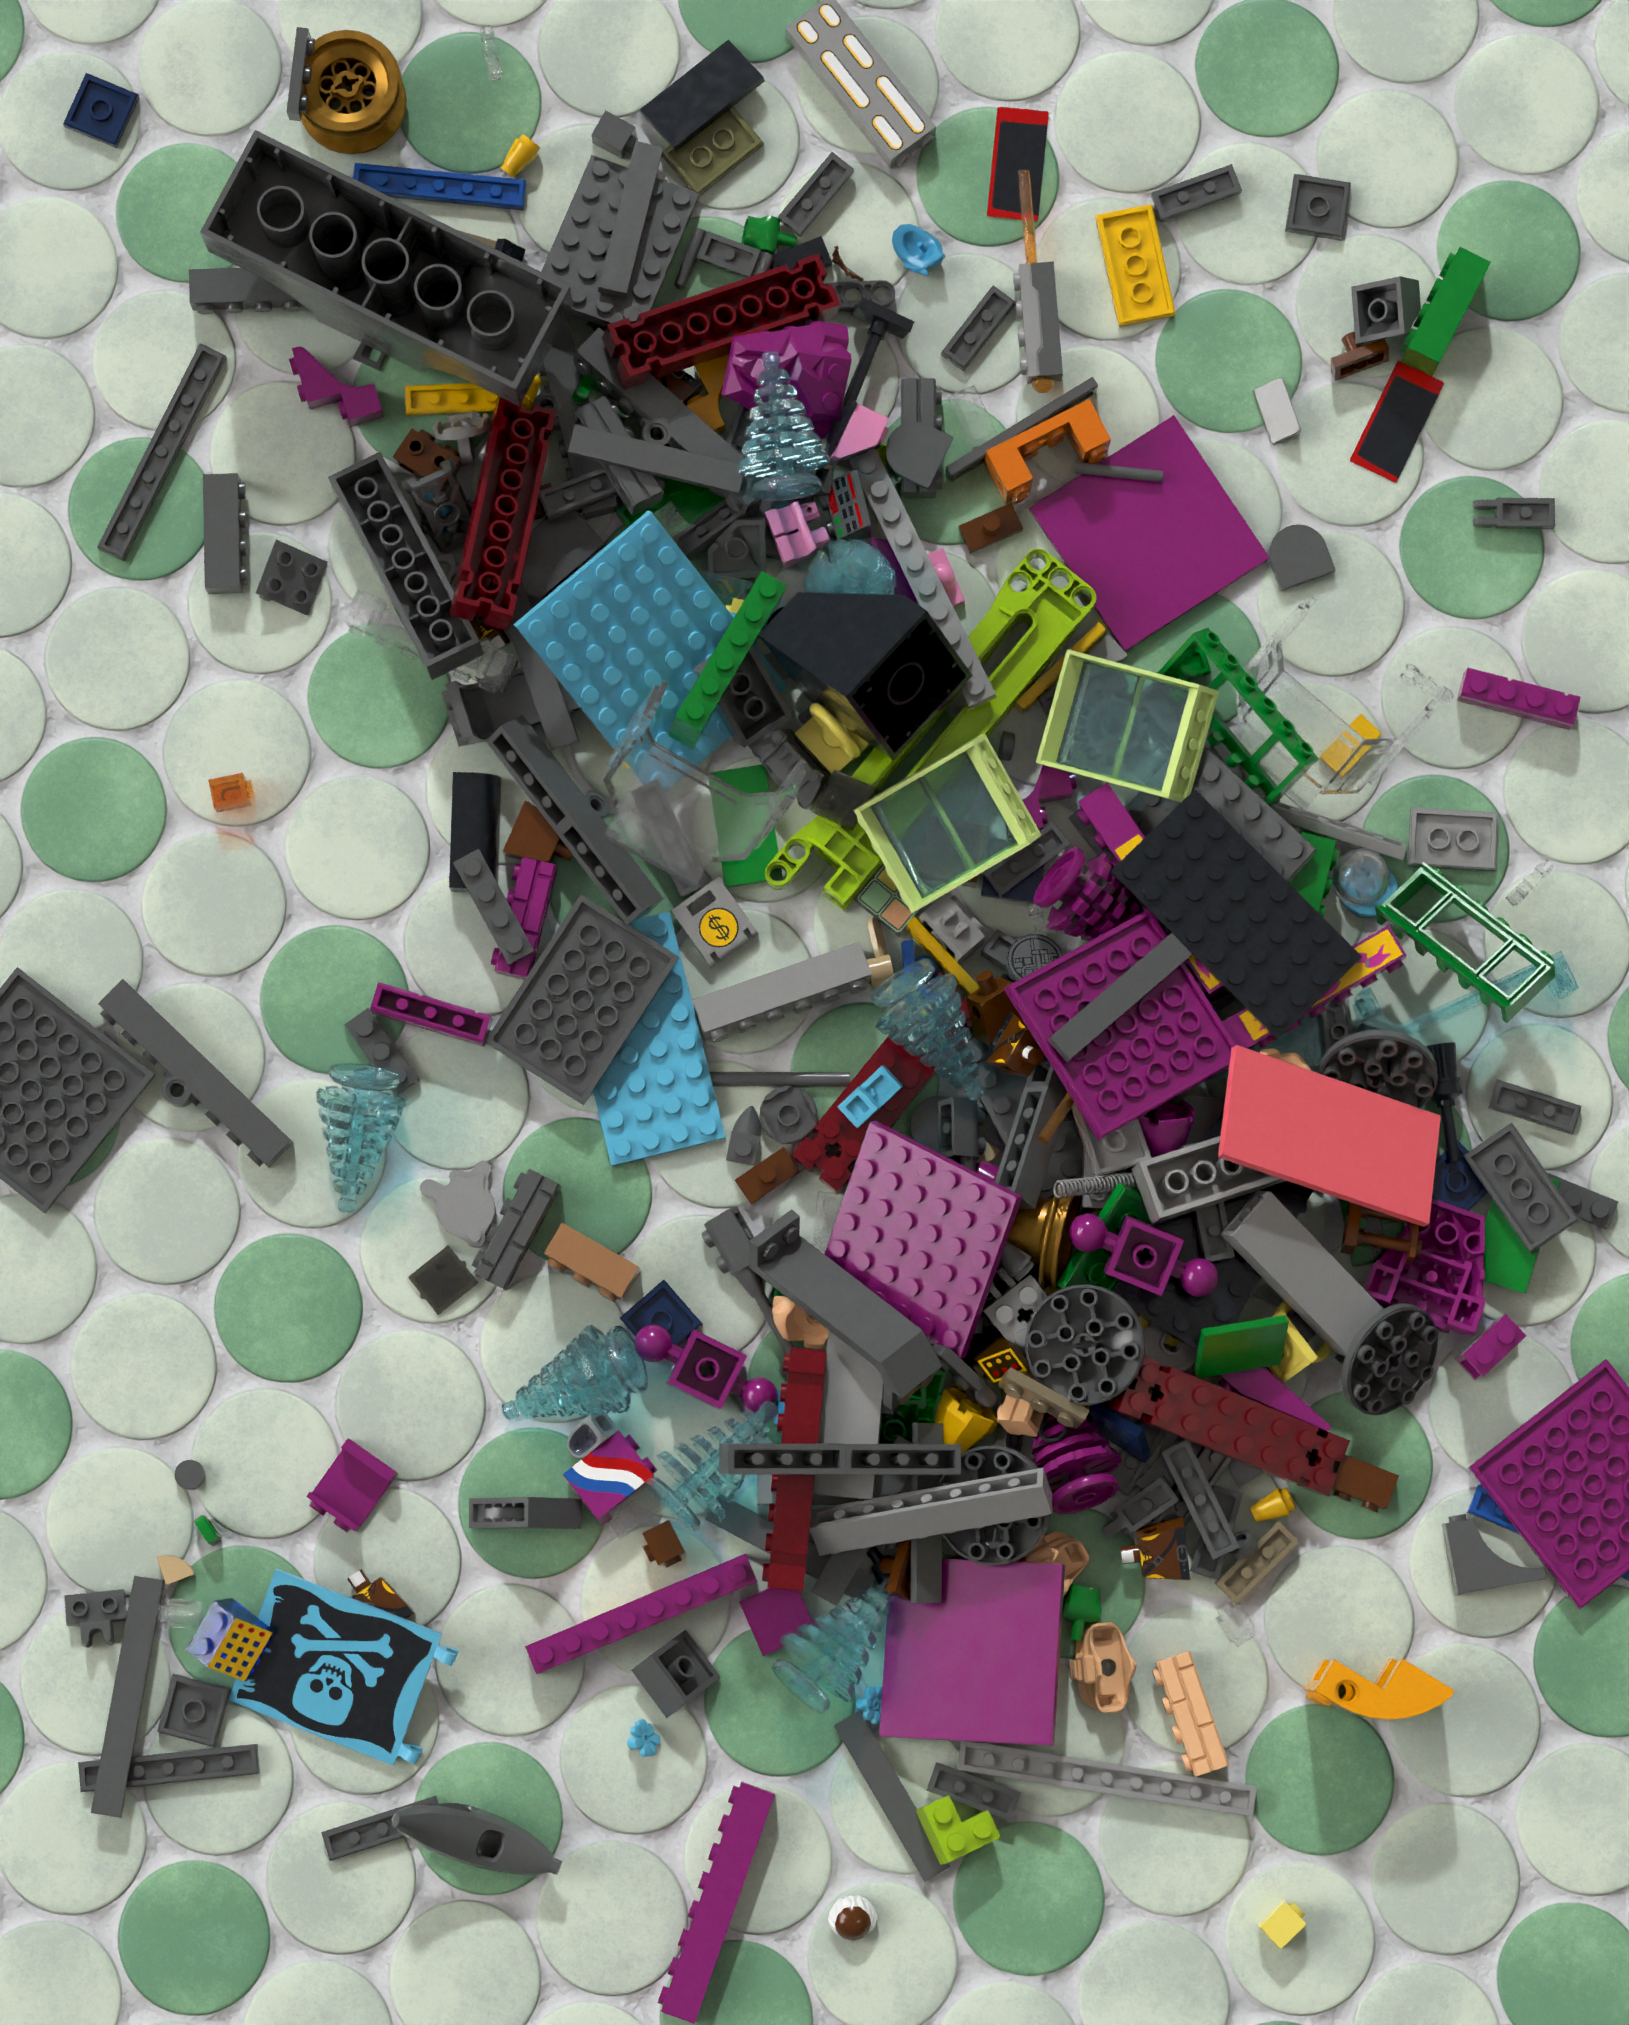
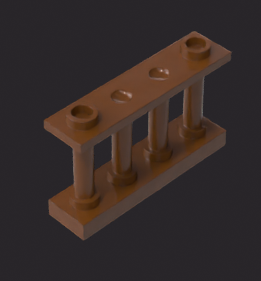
M1348 1201L1340 1253L1352 1255L1356 1246L1361 1247V1244L1406 1252L1404 1265L1410 1266L1415 1257H1420L1422 1240L1418 1239L1420 1225ZM1366 1216L1410 1224L1408 1240L1366 1233L1364 1229L1359 1228L1360 1219H1365Z

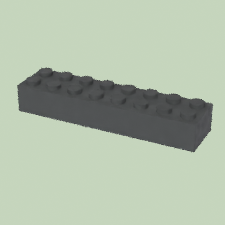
M381 452L329 476L333 492L431 680L483 656L484 652L480 640L470 621L449 615L454 591Z

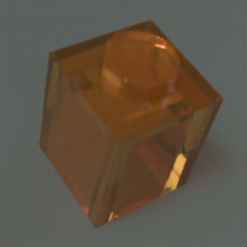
M243 773L208 780L213 806L217 813L251 806L250 797H255L252 780H246Z

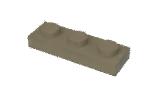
M1011 1367L1002 1376L998 1385L1010 1397L1025 1400L1036 1411L1049 1413L1056 1417L1059 1423L1067 1427L1077 1429L1084 1422L1089 1412V1409L1070 1402V1399Z
M1277 1521L1258 1540L1255 1551L1249 1557L1238 1560L1215 1584L1237 1605L1299 1541L1280 1521Z

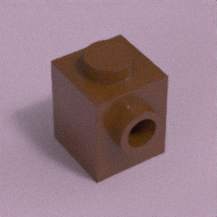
M670 1520L642 1533L647 1542L643 1549L650 1563L656 1560L658 1565L664 1563L666 1568L682 1561L680 1555L685 1553V1550Z

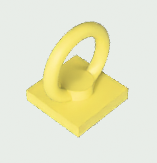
M813 703L809 709L813 717L794 735L821 765L835 777L855 758L859 757L870 744L841 724L821 704Z
M1283 1301L1276 1308L1273 1317L1286 1316L1293 1309ZM1287 1316L1289 1324L1281 1364L1268 1367L1273 1375L1282 1383L1309 1364L1325 1360L1332 1352V1349L1324 1341L1317 1351H1313Z

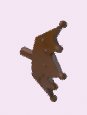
M835 246L832 262L844 270L846 276L850 275L852 279L856 278L863 281L862 277L843 263L839 255V247Z

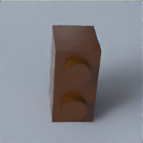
M1345 1455L1342 1463L1338 1462L1334 1473H1337V1477L1332 1488L1335 1491L1333 1496L1350 1502L1351 1497L1363 1501L1361 1507L1378 1513L1379 1508L1387 1509L1399 1475Z

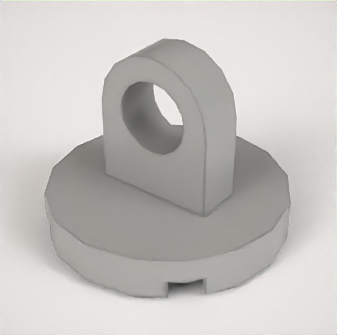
M477 412L453 414L446 418L447 422L441 424V420H437L433 425L435 438L440 440H457L463 466L475 464L472 437L490 429L491 422L487 413L482 414L483 417Z

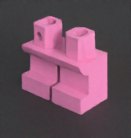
M796 501L790 504V506L778 510L775 508L765 512L766 522L784 568L817 555L818 549L830 543L825 527L811 532L808 528L807 523L820 518L815 502L799 505V502Z

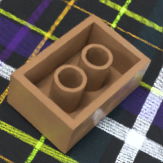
M561 1223L544 1252L548 1258V1265L562 1273L568 1269L574 1273V1280L588 1288L591 1284H594L600 1288L598 1291L600 1295L614 1303L617 1298L624 1301L641 1272L639 1266L564 1223Z

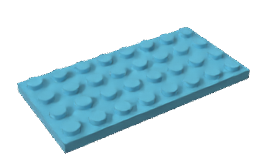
M670 911L640 918L629 924L679 956L680 959L593 1091L612 1167L726 1139Z

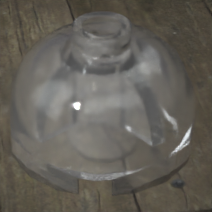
M1356 848L1346 852L1337 860L1336 866L1332 871V886L1336 895L1353 907H1367L1376 904L1386 894L1390 885V870L1386 860L1379 853L1370 849Z

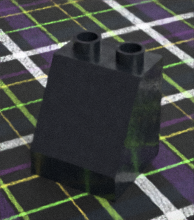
M798 592L785 607L777 609L770 616L767 626L758 634L808 700L812 703L821 704L841 724L891 760H894L973 676L927 610L905 595Z

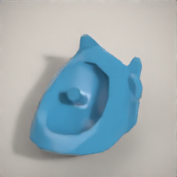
M912 224L900 225L893 232V248L903 262L904 268L912 270L914 273L919 272L922 275L929 276L927 269L940 266L945 258L942 245L938 239L922 228Z

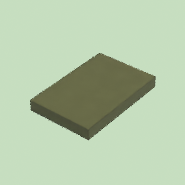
M732 107L678 151H675L669 145L663 150L662 157L690 190L699 193L700 197L764 146V142L738 111Z

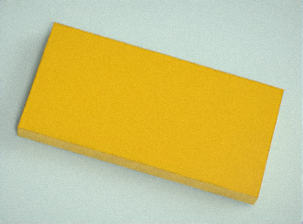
M1152 204L1096 215L1095 219L1118 327L1174 317L1176 313Z

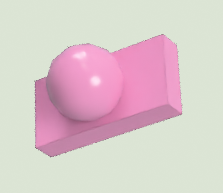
M941 548L927 554L952 606L955 607L965 603L944 549Z

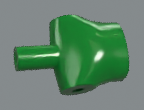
M764 216L762 218L747 217L742 235V244L772 255L776 251L777 244L788 247L796 246V236L780 233L779 218L774 216Z
M1075 1584L1070 1585L1068 1594L1063 1601L1062 1618L1073 1621L1070 1639L1082 1641L1085 1623L1096 1624L1099 1622L1101 1615V1589Z

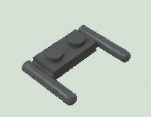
M696 228L674 285L678 289L685 288L696 259L747 278L770 270L775 256L712 232H707L701 228Z

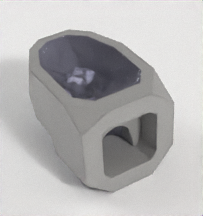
M599 1410L590 1414L571 1431L567 1439V1450L576 1458L587 1456L617 1432L616 1425L606 1413Z

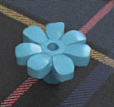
M882 1686L867 1687L865 1689L866 1697L863 1699L859 1698L856 1702V1707L858 1710L864 1711L862 1714L864 1720H871V1724H880Z
M641 1719L635 1722V1726L631 1727L630 1733L633 1737L627 1740V1745L631 1750L639 1748L642 1757H651L657 1753L656 1745L660 1744V1736L658 1734L653 1735L654 1727L650 1723L647 1724L646 1720Z

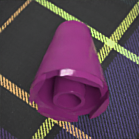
M1171 1100L1139 1118L1151 1158L1181 1149L1182 1145H1186L1195 1117V1110L1192 1105L1182 1100L1180 1105L1174 1104Z

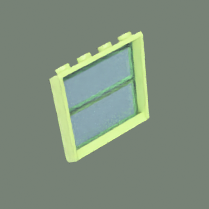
M1067 649L1036 763L1181 803L1192 792L1219 691Z
M985 733L874 796L854 810L859 825L866 831L874 851L880 856L888 876L894 881L902 901L908 906L911 913L1025 848L1041 836L1038 827Z

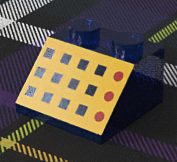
M233 1598L215 1600L186 1651L208 1668L245 1682L251 1676L273 1638L275 1631Z

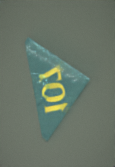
M700 570V575L723 605L729 603L747 589L752 588L753 581Z

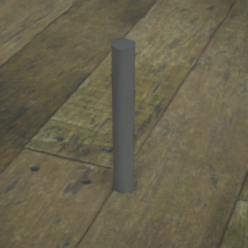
M1076 463L1075 474L1162 482L1163 471Z

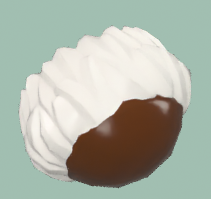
M859 1895L839 1898L829 1911L828 1916L831 1930L836 1935L851 1941L862 1939L872 1932L878 1920L877 1913L871 1902Z

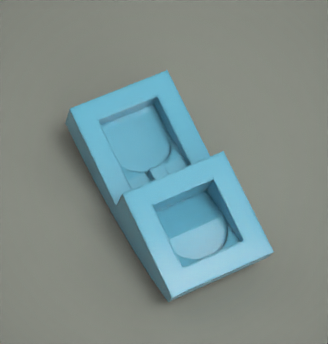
M882 1065L837 1107L856 1128H859L904 1086Z

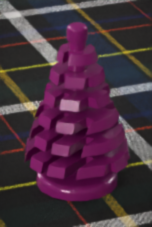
M1073 847L1059 857L1050 867L1038 885L1033 900L1041 908L1052 906L1047 919L1049 921L1046 925L1047 928L1055 931L1064 930V934L1073 937L1081 936L1082 940L1089 942L1097 938L1101 933L1104 934L1137 916L1136 914L1140 910V906L1133 898L1126 906L1123 905L1128 898L1130 899L1131 894L1110 873L1112 870L1111 862L1105 853H1102L1100 857L1097 855L1084 863L1085 856L1083 851L1078 847ZM1084 864L1089 867L1085 875L1081 872ZM1102 877V878H1103L1102 881L1099 883V885H1097L1096 883H1097V882L1100 880V878ZM1116 888L1115 892L1112 895H1110L1113 889ZM1058 900L1063 902L1058 909L1053 906ZM1075 912V913H1076L1075 916H1074L1072 919H1069V918L1072 916V914ZM1089 923L1087 928L1084 930L1083 928L1085 927V925Z
M1049 1415L1043 1433L1047 1438H1056L1061 1435L1065 1426L1059 1423L1056 1417ZM1085 1419L1077 1429L1069 1427L1065 1437L1055 1443L1043 1441L1040 1438L1039 1432L1037 1437L1032 1436L1034 1439L1032 1440V1455L1035 1457L1032 1459V1462L1038 1468L1044 1467L1053 1495V1512L1057 1514L1081 1512L1106 1502L1119 1490L1116 1477L1110 1475V1473L1119 1467L1118 1463L1122 1462L1121 1456L1114 1448L1110 1447L1109 1441L1102 1434L1098 1433V1428L1092 1421Z

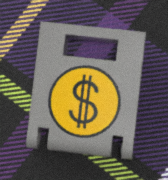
M719 877L670 911L710 968L716 965L714 959L710 956L711 953L714 952L718 959L722 961L749 941L743 932L745 929H748L753 937L758 935L755 927ZM709 891L715 901L692 916L687 906Z

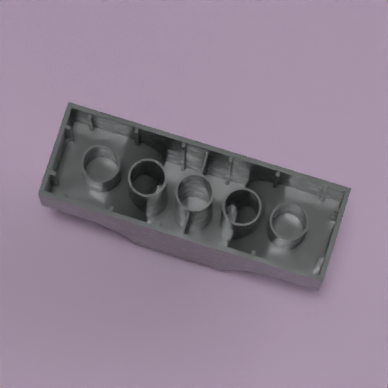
M257 130L253 132L200 231L208 252L278 287L310 310L319 322L420 372L423 368H432L453 374L519 407L573 306L569 285Z

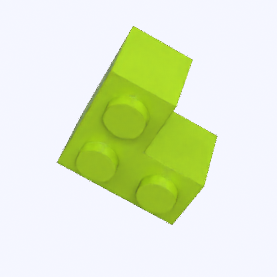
M949 1795L915 1810L940 1865L949 1863L1001 1838L989 1810L980 1812L961 1822Z

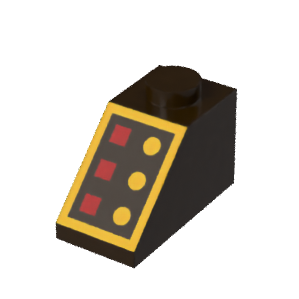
M995 1332L967 1354L973 1362L970 1365L971 1369L982 1379L985 1377L993 1383L1000 1381L1010 1367L1020 1373L1030 1368L1029 1362L1017 1346Z

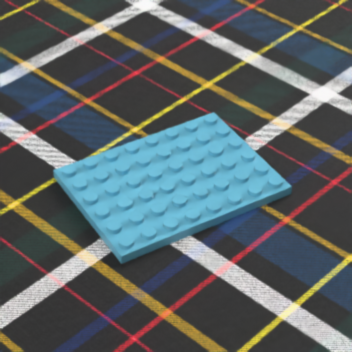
M649 510L513 624L642 785L658 779L663 792H667L731 737L717 710L714 711L708 726L693 750L668 736L675 715L698 678L693 668L711 657L734 617ZM753 644L778 691L782 694L788 689L787 685L755 644Z

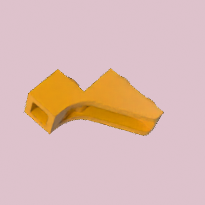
M729 354L694 366V371L707 395L703 397L700 394L686 402V406L717 434L726 431L719 412V402L722 397Z

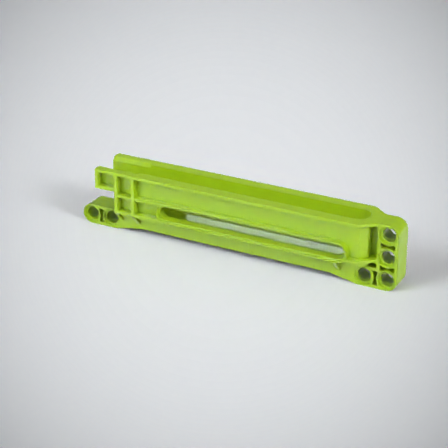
M1036 548L1027 553L1005 580L988 613L968 635L972 647L983 666L1017 624L1025 623L1030 627L988 678L997 698L972 710L966 704L906 778L983 733L989 738L1015 707V702L1035 683L1093 611L1096 603V593L1093 588L1047 551ZM1034 558H1040L1045 562L1046 566L1041 570H1035L1030 566L1029 562ZM1057 576H1062L1067 580L1068 585L1064 588H1057L1053 585L1052 580ZM1016 580H1022L1027 585V589L1023 592H1016L1012 589L1011 584ZM1084 594L1089 597L1091 603L1088 606H1079L1075 602V597ZM961 689L894 760H891L876 748L873 749L843 785L847 786V788L842 787L830 801L832 804H836V809L830 811V808L826 809L827 807H825L818 816L794 834L771 860L765 870V879L769 887L774 890H782L789 886L808 863L810 853L814 851L837 871L824 886L823 895L843 912L848 908L854 898L883 864L880 856L874 851L866 831L859 825L854 810L874 797L961 692ZM967 752L925 776L937 799L971 760ZM918 781L890 796L880 809L901 844L932 806ZM848 794H849V796H850V795L852 796V795H854V794H856V795L858 796V797H856V799H855L856 801H855L854 803H853V801H852V800H854L852 797H849V798L851 799L850 801L847 800V799H848ZM794 846H800L805 850V855L801 859H793L789 855V850ZM776 868L783 869L787 874L786 878L781 882H775L770 877V873Z

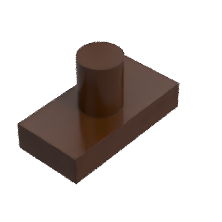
M1355 332L1346 334L1341 339L1346 353L1331 358V373L1334 380L1337 381L1388 362L1389 346L1386 340H1378L1363 346L1362 344L1355 343Z
M1012 503L958 526L970 554L1023 531Z
M782 1147L736 1178L735 1182L752 1205L797 1175L800 1171L785 1148Z
M911 1540L899 1542L895 1557H882L879 1567L882 1573L890 1574L886 1591L902 1600L911 1601Z

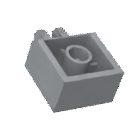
M946 893L919 916V922L960 965L983 945L985 939L983 931L985 929L975 917L972 919L968 918L964 912L965 906L955 895L950 897Z
M999 1265L997 1273L1008 1283V1286L999 1292L992 1281L989 1291L994 1297L984 1304L983 1311L1005 1339L1014 1343L1024 1355L1026 1353L1025 1337L1029 1321L1038 1306L1049 1295L1041 1288L1030 1272L1021 1280L1014 1281L1013 1278L1009 1277L1003 1266ZM1021 1308L1024 1310L1032 1309L1029 1312L1030 1316L1026 1319L1017 1318L1020 1316L1018 1310Z

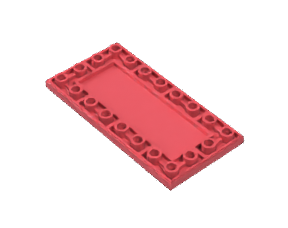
M1236 1045L1231 1049L1218 1158L1424 1227L1430 1222L1441 1116Z

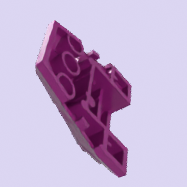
M814 321L810 322V325L800 327L788 326L784 327V330L774 332L762 331L733 337L722 395L797 436L824 439L831 430L832 421H837L840 417L852 358L851 354L847 351L849 344L847 326Z
M1432 1198L1430 1222L1424 1227H1419L1418 1239L1422 1240L1420 1257H1415L1410 1266L1404 1265L1406 1252L1387 1249L1379 1260L1377 1259L1372 1265L1364 1289L1380 1306H1383V1309L1395 1304H1412L1427 1312L1440 1332L1449 1333L1451 1330L1459 1334L1475 1335L1485 1306V1297H1483V1281L1485 1279V1216ZM1406 1224L1404 1230L1397 1237L1398 1239L1408 1240L1410 1224Z

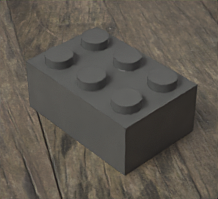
M752 646L716 708L733 740L744 748L793 717L755 648ZM709 658L693 668L697 677H699Z

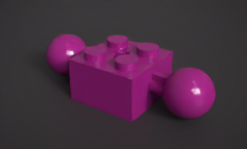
M1082 1214L1075 1218L1070 1225L1069 1238L1077 1249L1084 1252H1092L1101 1247L1111 1251L1104 1268L1106 1274L1162 1296L1170 1276L1180 1279L1184 1290L1197 1297L1210 1294L1218 1284L1217 1269L1210 1261L1196 1258L1186 1263L1177 1259L1184 1243L1182 1237L1126 1215L1118 1235L1107 1231L1104 1221L1094 1214ZM1148 1248L1151 1258L1144 1259L1142 1263L1139 1262L1137 1252Z
M647 1325L640 1329L635 1337L634 1347L640 1358L652 1363L665 1359L675 1364L666 1382L667 1385L718 1410L722 1409L729 1392L740 1396L743 1407L755 1415L767 1414L777 1404L778 1391L770 1380L763 1377L746 1380L738 1376L747 1355L705 1334L692 1330L683 1348L673 1344L669 1332L659 1325ZM710 1362V1369L714 1373L704 1378L701 1376L702 1371L699 1369V1366Z

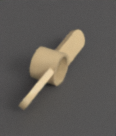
M873 917L867 921L875 958L867 959L872 974L871 984L872 988L882 986L889 1019L892 1023H899L903 1018V1011L892 962L887 951L881 923L876 917Z

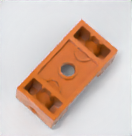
M1090 399L986 450L984 465L1005 504L1011 501L1013 504H1017L1029 497L1028 493L1031 492L1033 477L1024 461L1036 456L1039 453L1038 449L1046 445L1052 448L1064 441V436H1067L1080 462L1097 464L1106 458L1105 454L1108 453L1111 438Z

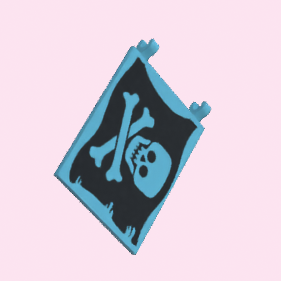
M276 1568L255 1624L257 1627L272 1632V1635L246 1680L235 1679L228 1700L388 1764L394 1765L397 1756L416 1764L423 1748L414 1744L404 1743L403 1739L433 1658H436L440 1662L452 1666L459 1650L440 1645L442 1633ZM255 1641L252 1646L258 1648L260 1642ZM249 1651L247 1656L252 1657L254 1652ZM243 1661L241 1665L247 1667L249 1662ZM238 1671L237 1676L241 1677L243 1672Z

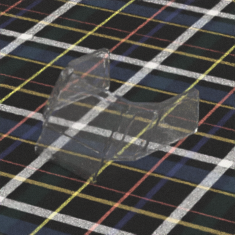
M1313 596L1308 601L1304 599L1244 668L1245 672L1256 680L1258 687L1265 696L1274 701L1276 708L1284 718L1294 725L1295 731L1300 737L1312 746L1314 753L1320 759L1285 794L1303 810H1306L1320 793L1354 794L1359 793L1368 782L1372 785L1428 722L1436 711L1433 707L1437 703L1432 699L1398 738L1364 739L1284 670L1282 643L1305 619L1317 601ZM1235 689L1237 715L1240 725L1233 734L1249 753L1253 755L1273 733ZM1280 741L1259 762L1260 766L1277 786L1299 764Z
M663 680L659 686L655 685L638 708L607 763L610 767L603 781L617 811L604 834V838L695 888L709 861L746 860L754 848L758 849L796 799L806 773L804 769L806 761L803 759L799 760L776 792L746 794L654 742L648 726L653 720L668 686V683Z

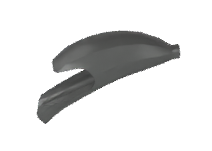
M442 1803L435 1806H409L395 1812L392 1817L391 1825L414 1843L429 1851L470 1866L517 1875H538L543 1873L557 1875L561 1868L562 1861L554 1858L548 1848L531 1833L500 1816L474 1806L459 1803Z

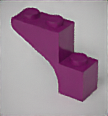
M300 346L291 348L294 355L293 358L289 359L293 375L299 374L302 383L297 386L301 402L307 401L310 409L343 400V402L338 403L343 420H349L351 427L384 418L374 384L360 387L345 385L327 371L305 348Z
M1070 749L1065 764H1067V761L1072 760ZM1042 765L1034 790L1028 797L1022 800L1039 831L1044 828L1043 824H1048L1045 806L1040 807L1039 804L1072 798V790L1077 789L1075 774ZM1005 822L1008 838H1014Z

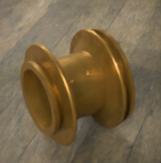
M339 30L317 38L315 40L314 56H309L308 66L312 67L311 83L305 84L304 94L308 95L307 112H302L301 121L303 126L318 144L337 153L353 155L377 149L395 135L402 124L406 112V90L397 60L382 42L360 31ZM331 84H333L330 88L331 90L326 91ZM349 84L352 91L347 92L344 88L345 85ZM366 89H372L375 92L370 97L364 95ZM335 101L341 103L340 108L336 110L330 108L331 104ZM358 104L362 106V109L358 112L351 111L353 105Z
M1054 1195L1053 1199L1039 1196L1035 1209H1018L1007 1241L1031 1256L1030 1260L1034 1265L1039 1266V1285L1043 1290L1049 1286L1050 1282L1053 1289L1060 1288L1056 1283L1070 1261L1073 1244L1069 1238V1228L1073 1220L1079 1216L1080 1196L1057 1198Z

